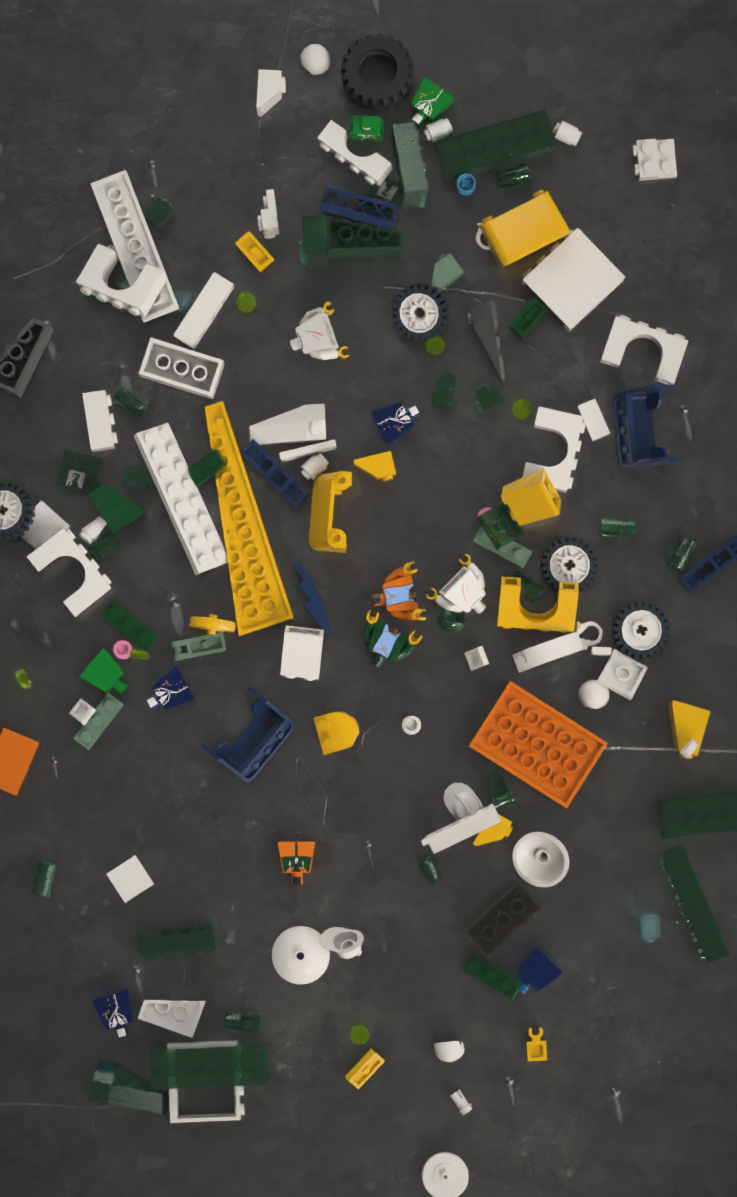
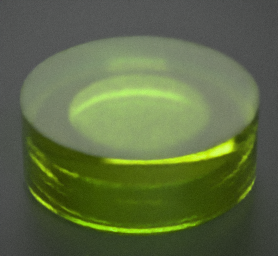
M243 293L237 298V306L240 311L249 313L254 310L256 300L252 294Z
M435 336L426 341V350L429 354L436 356L444 351L445 343L441 337Z
M520 399L514 403L512 411L517 418L525 419L531 414L532 406L529 401Z
M134 649L130 652L131 658L144 661L149 660L150 654L148 652Z
M23 669L15 672L16 679L22 688L25 689L31 686L30 679Z
M356 1025L350 1031V1038L355 1044H364L369 1038V1031L363 1025Z

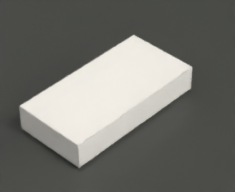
M596 399L577 406L581 416H584L583 421L586 422L585 426L592 442L610 434Z

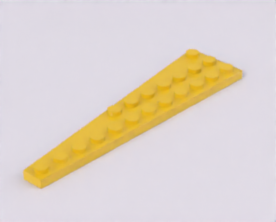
M221 401L205 406L211 451L219 449L227 463L225 468L215 474L238 634L242 636L294 619L224 403Z

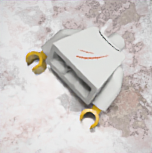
M326 302L323 308L318 307L306 312L300 321V326L296 328L298 337L290 340L294 351L302 348L304 354H310L312 358L321 360L335 359L338 356L345 359L349 356H344L341 353L342 350L348 349L346 346L341 347L338 351L336 350L339 347L328 315L333 314L334 309L330 311L326 309L327 306L331 305V302Z
M465 554L468 562L464 563L459 558L460 565L463 568L439 591L441 595H438L437 590L434 588H430L435 592V595L429 597L426 594V597L430 600H436L438 605L448 611L459 613L464 610L468 613L473 608L479 614L486 608V605L481 601L486 595L484 591V577L478 567L471 563V557Z

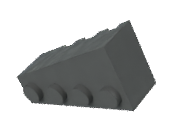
M32 317L16 336V340L6 348V352L0 358V389L20 398L22 397L54 332L50 325Z

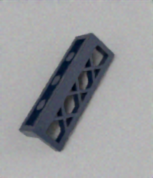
M326 185L323 200L320 202L318 210L391 230L395 226L399 205ZM329 191L336 192L340 200L335 203L327 201ZM354 197L359 205L353 208L348 207L345 199ZM368 201L372 202L377 210L372 213L366 212L363 204ZM386 206L394 208L392 218L385 217L381 209Z

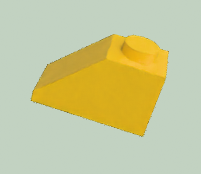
M391 451L353 460L355 467L377 480L382 479V482L392 480L393 476L396 475Z
M499 815L501 821L479 832L472 844L478 846L501 840L504 836L508 838L513 829L510 826L512 822Z

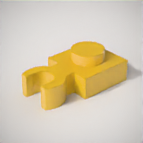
M529 1027L528 1034L532 1041H526L527 1061H546V1040L540 1041L543 1029L539 1027V1033L534 1035L532 1034V1028Z

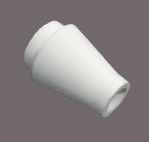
M98 516L94 521L81 529L79 536L89 545L92 542L95 543L106 526V521Z

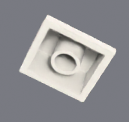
M259 69L256 103L258 116L264 115L282 99V93L286 92L285 77H282V71Z

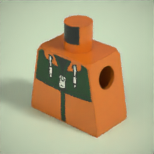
M315 841L278 842L283 873H291V884H303V873L311 872Z

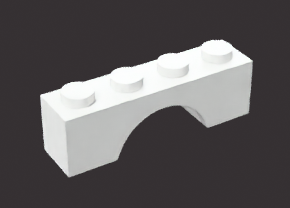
M332 120L317 137L320 143L319 146L324 151H331L339 162L343 163L345 161L350 165L349 168L353 172L363 174L365 176L364 179L371 185L375 183L380 186L393 169L392 164L377 152L367 157H359L352 154L346 147L348 138L346 130Z

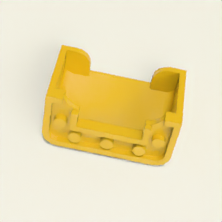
M539 190L532 194L534 198L498 217L493 218L490 215L482 219L483 223L479 227L498 266L504 267L571 233L548 191Z
M339 471L320 474L314 480L309 530V544L314 550L346 553V534L340 529L332 528L334 496L341 495L343 490L352 487V472Z

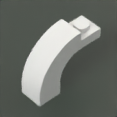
M577 631L513 654V658L520 673L584 650Z

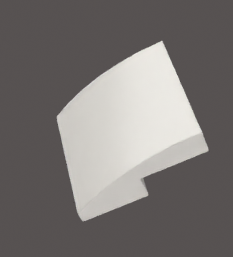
M41 500L36 505L35 510H33L35 513V517H32L33 524H29L28 527L30 529L28 531L25 530L21 538L32 548L37 549L62 528L67 530L70 526Z

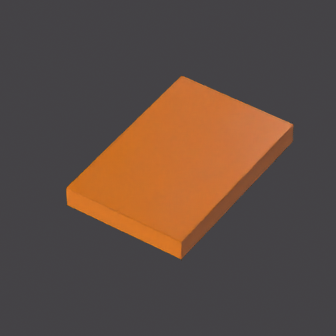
M3 728L0 735V789L13 795H18L40 742Z

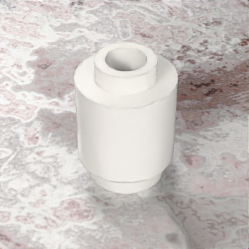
M441 118L425 125L426 129L423 130L427 141L431 140L432 143L448 137L453 132L448 118L444 120Z
M562 121L561 124L557 122L552 132L555 134L554 138L570 146L571 144L576 146L582 134L578 130L579 128L565 121Z
M321 453L314 454L301 466L303 469L301 474L307 480L311 478L314 481L327 469L326 466L329 462Z

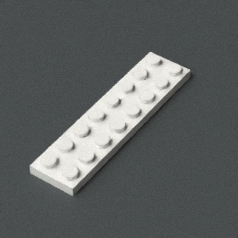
M124 170L91 183L129 286L136 282L146 264L163 270L166 275L127 171ZM168 277L146 317L141 315L143 322L180 309Z
M169 423L136 433L134 435L136 443L195 575L227 564L225 548L199 490L189 475L188 466Z

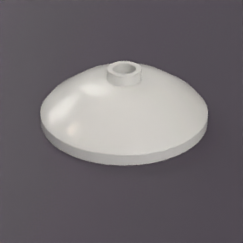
M532 832L523 836L515 845L513 864L517 873L529 884L537 887H550L559 883L567 874L569 856L564 845L556 837L544 832Z
M295 926L279 935L273 945L272 962L275 970L283 979L294 984H308L317 980L325 972L329 963L330 952L320 944L321 934L310 927ZM302 952L304 958L298 959L297 953Z

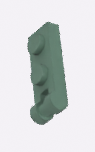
M223 632L171 642V648H174L175 653L173 656L174 661L227 651ZM187 646L188 653L182 654L181 647Z

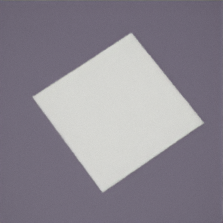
M136 855L107 873V876L125 903L154 885Z

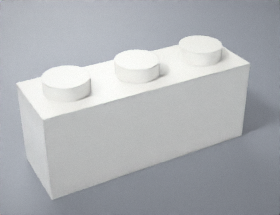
M106 390L82 393L92 452L115 449V443H118L117 433L112 430L115 419L114 414L110 413L109 406H112L111 395H107Z

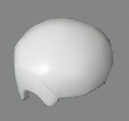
M310 44L303 49L300 55L301 64L313 75L324 73L328 70L331 63L328 51L320 44Z
M588 680L581 685L578 691L579 700L585 707L599 709L605 706L609 700V688L598 683L597 680Z
M459 1041L434 1043L435 1054L441 1061L454 1062L465 1051L463 1042H461V1045Z

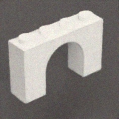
M98 244L76 281L80 291L87 296H90V294L94 295L102 302H111L118 309L125 308L135 316L142 315L146 317L167 280L163 270L146 264L132 286L124 290L111 289L108 287V278L119 257L114 250Z
M616 316L600 362L618 368L627 344L636 338H648L657 344L661 352V361L654 381L666 385H674L688 344L685 336L676 333L674 335L668 334L667 330L656 327V329L650 328L649 324L638 321V323L630 321L631 318L627 316Z
M538 407L534 428L559 434L566 443L567 454L560 464L552 467L526 462L522 478L544 468L556 491L566 493L567 488L571 489L573 478L570 477L571 470L576 469L578 460L574 459L576 451H580L582 442L578 439L580 433H584L586 422H583L584 416Z
M62 528L31 552L27 558L38 571H41L53 560L61 556H71L82 563L85 569V580L78 590L63 601L76 617L111 589L109 584L112 582L106 574L101 575L97 569L100 567L94 559L89 560L85 554L88 552L82 544L77 545L73 539L76 537L70 529L65 530Z

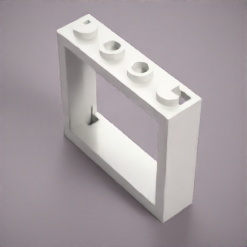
M238 1040L168 1043L170 1123L241 1120V1115H245L244 1103H241L240 1096L244 1095V1084H240V1076H243V1064H239V1056H242V1044L238 1045ZM232 1047L235 1112L179 1115L177 1049Z

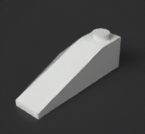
M325 404L303 405L249 426L250 441L254 439L259 445L326 442Z

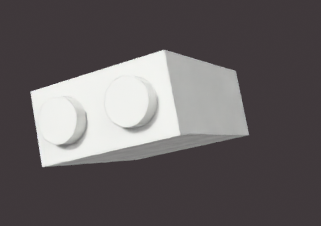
M286 625L280 675L286 678L300 677L308 681L319 679L324 630Z

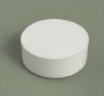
M691 739L682 748L680 754L688 758L697 749L698 743Z

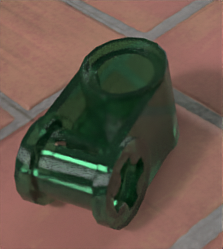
M445 372L441 374L433 394L431 406L449 410L456 384V377L453 373ZM450 377L452 384L449 383L448 386H445V382L442 379Z
M498 773L491 774L487 782L496 811H500V808L508 805L514 806L515 803L504 776ZM494 777L501 778L502 783L499 787L492 786L491 781Z

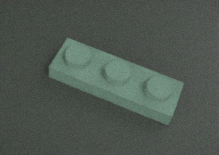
M481 525L473 540L474 543L522 569L533 552L484 525Z
M108 693L98 705L92 717L81 727L73 739L87 750H90L124 704Z

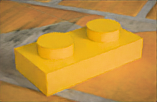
M250 231L235 242V245L259 272L263 271L274 261V258Z
M370 1049L349 1071L345 1078L357 1089H360L385 1060L373 1049Z

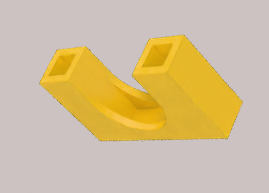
M501 577L497 626L506 629L512 627L523 630L538 629L543 632H574L579 594L578 583L559 581L558 597L555 606L548 612L535 614L525 610L519 601L521 578Z

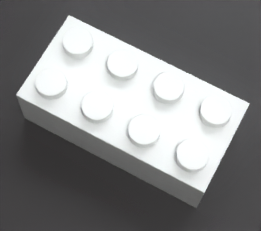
M150 338L139 375L142 378L213 400L225 363L224 360Z

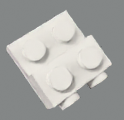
M674 139L636 140L632 150L633 157H637V164H634L635 176L638 175L639 181L677 177Z
M274 189L266 190L267 196H263L265 209H262L261 215L258 216L259 230L263 231L264 238L266 239L276 237L275 235L279 234Z

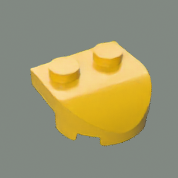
M338 711L314 718L323 755L347 749L354 745L359 735V726L354 717H351L344 711Z

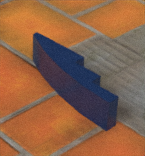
M254 439L240 451L241 455L295 509L309 496Z
M737 536L679 577L690 593L737 559Z
M297 561L292 566L303 579V582L298 586L309 599L304 604V607L322 630H324L326 635L329 636L331 632L320 596L309 575L300 562Z

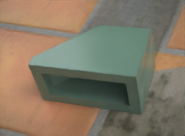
M443 254L435 260L437 263L434 266L432 286H436L441 291L463 275L464 271L451 254L447 256Z

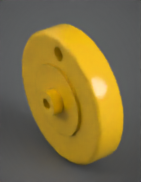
M209 614V617L191 616L189 626L207 630V634L215 635L216 631L235 632L236 623L218 619V615Z

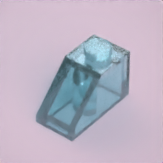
M652 913L636 916L640 939H645V943L657 941L656 937H661L659 914Z

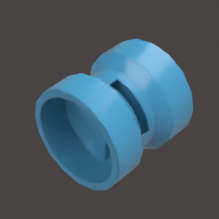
M468 173L460 175L456 184L458 193L463 196L471 195L475 190V178Z

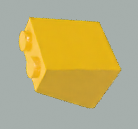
M544 468L503 486L501 499L505 505L508 504L510 515L514 521L518 522L519 526L560 514L561 498Z
M672 700L669 702L668 707L675 751L679 752L680 757L685 758L680 754V751L691 739H694L698 743V747L687 758L692 759V756H698L710 711Z

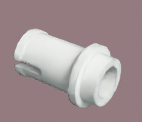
M460 1089L450 1095V1098H452L460 1110L458 1111L459 1113L465 1115L472 1110V1104L467 1102Z

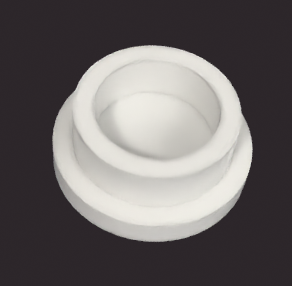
M407 716L402 722L403 731L409 735L418 733L421 728V722L416 716Z

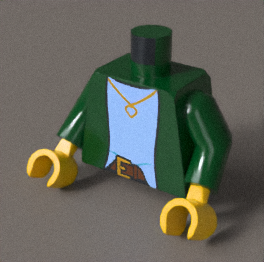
M371 610L367 613V621L363 631L364 642L368 647V651L374 653L370 664L379 669L384 659L390 662L393 660L399 661L409 655L416 644L422 639V635L419 639L414 637L413 634L416 631L407 635L379 621V612H377L376 617L370 615Z

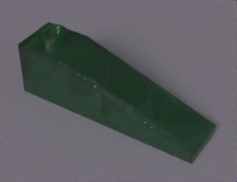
M99 1059L88 1100L166 1115L169 1094L127 1070L122 1065Z

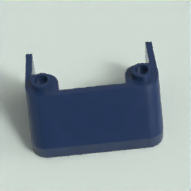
M649 385L619 392L614 396L613 407L618 459L622 468L662 466L682 461V458L667 457L665 448L655 447L652 410L659 408L661 405V392L673 390L675 385Z
M249 686L248 690L257 696V699L251 706V711L255 718L231 746L229 743L223 742L214 751L204 743L201 745L208 753L245 782L252 781L293 732L295 726L290 718L251 686Z

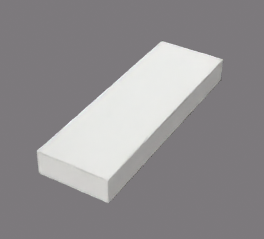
M334 439L280 452L279 455L281 461L285 462L335 450L337 446Z

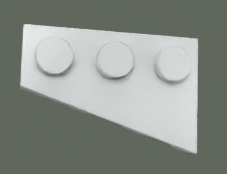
M144 1000L138 1019L193 1038L206 1001Z

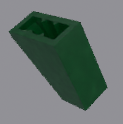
M97 483L89 488L91 491L88 493L89 497L113 533L146 513L142 507L106 484L100 485Z

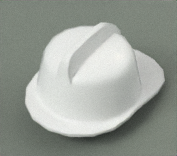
M453 783L445 790L444 803L456 820L483 808L479 798L466 784Z
M332 927L325 930L320 936L322 947L336 952L341 958L350 959L360 956L362 953L361 944L363 943L364 936L360 931L343 927Z

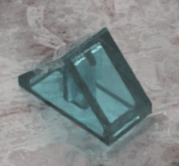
M181 290L174 292L179 309L165 315L188 313L201 292Z

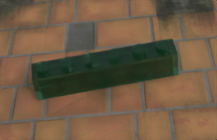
M681 846L660 855L662 860H659L663 871L667 870L669 878H667L671 889L674 888L677 896H674L679 907H683L685 912L682 914L686 925L690 924L691 938L700 947L697 950L702 961L705 960L706 963H711L730 955L684 847Z

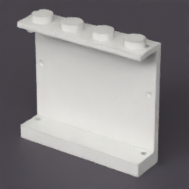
M579 228L575 231L570 230L571 233L564 236L565 240L561 244L557 242L550 249L551 253L547 257L544 255L536 262L537 267L533 270L530 268L523 274L524 279L522 280V284L526 283L564 323V328L568 332L625 279V276Z

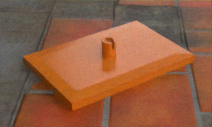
M510 681L469 747L567 809L608 743Z

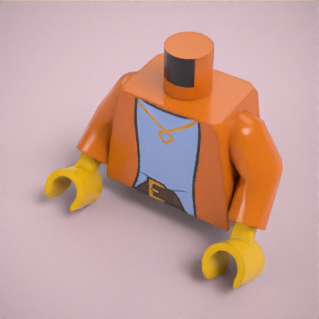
M415 562L406 563L403 567L394 570L382 585L383 593L372 595L374 606L386 604L387 612L403 621L426 619L420 617V613L426 610L418 608L411 575L417 572V569L411 570L410 568L411 564Z

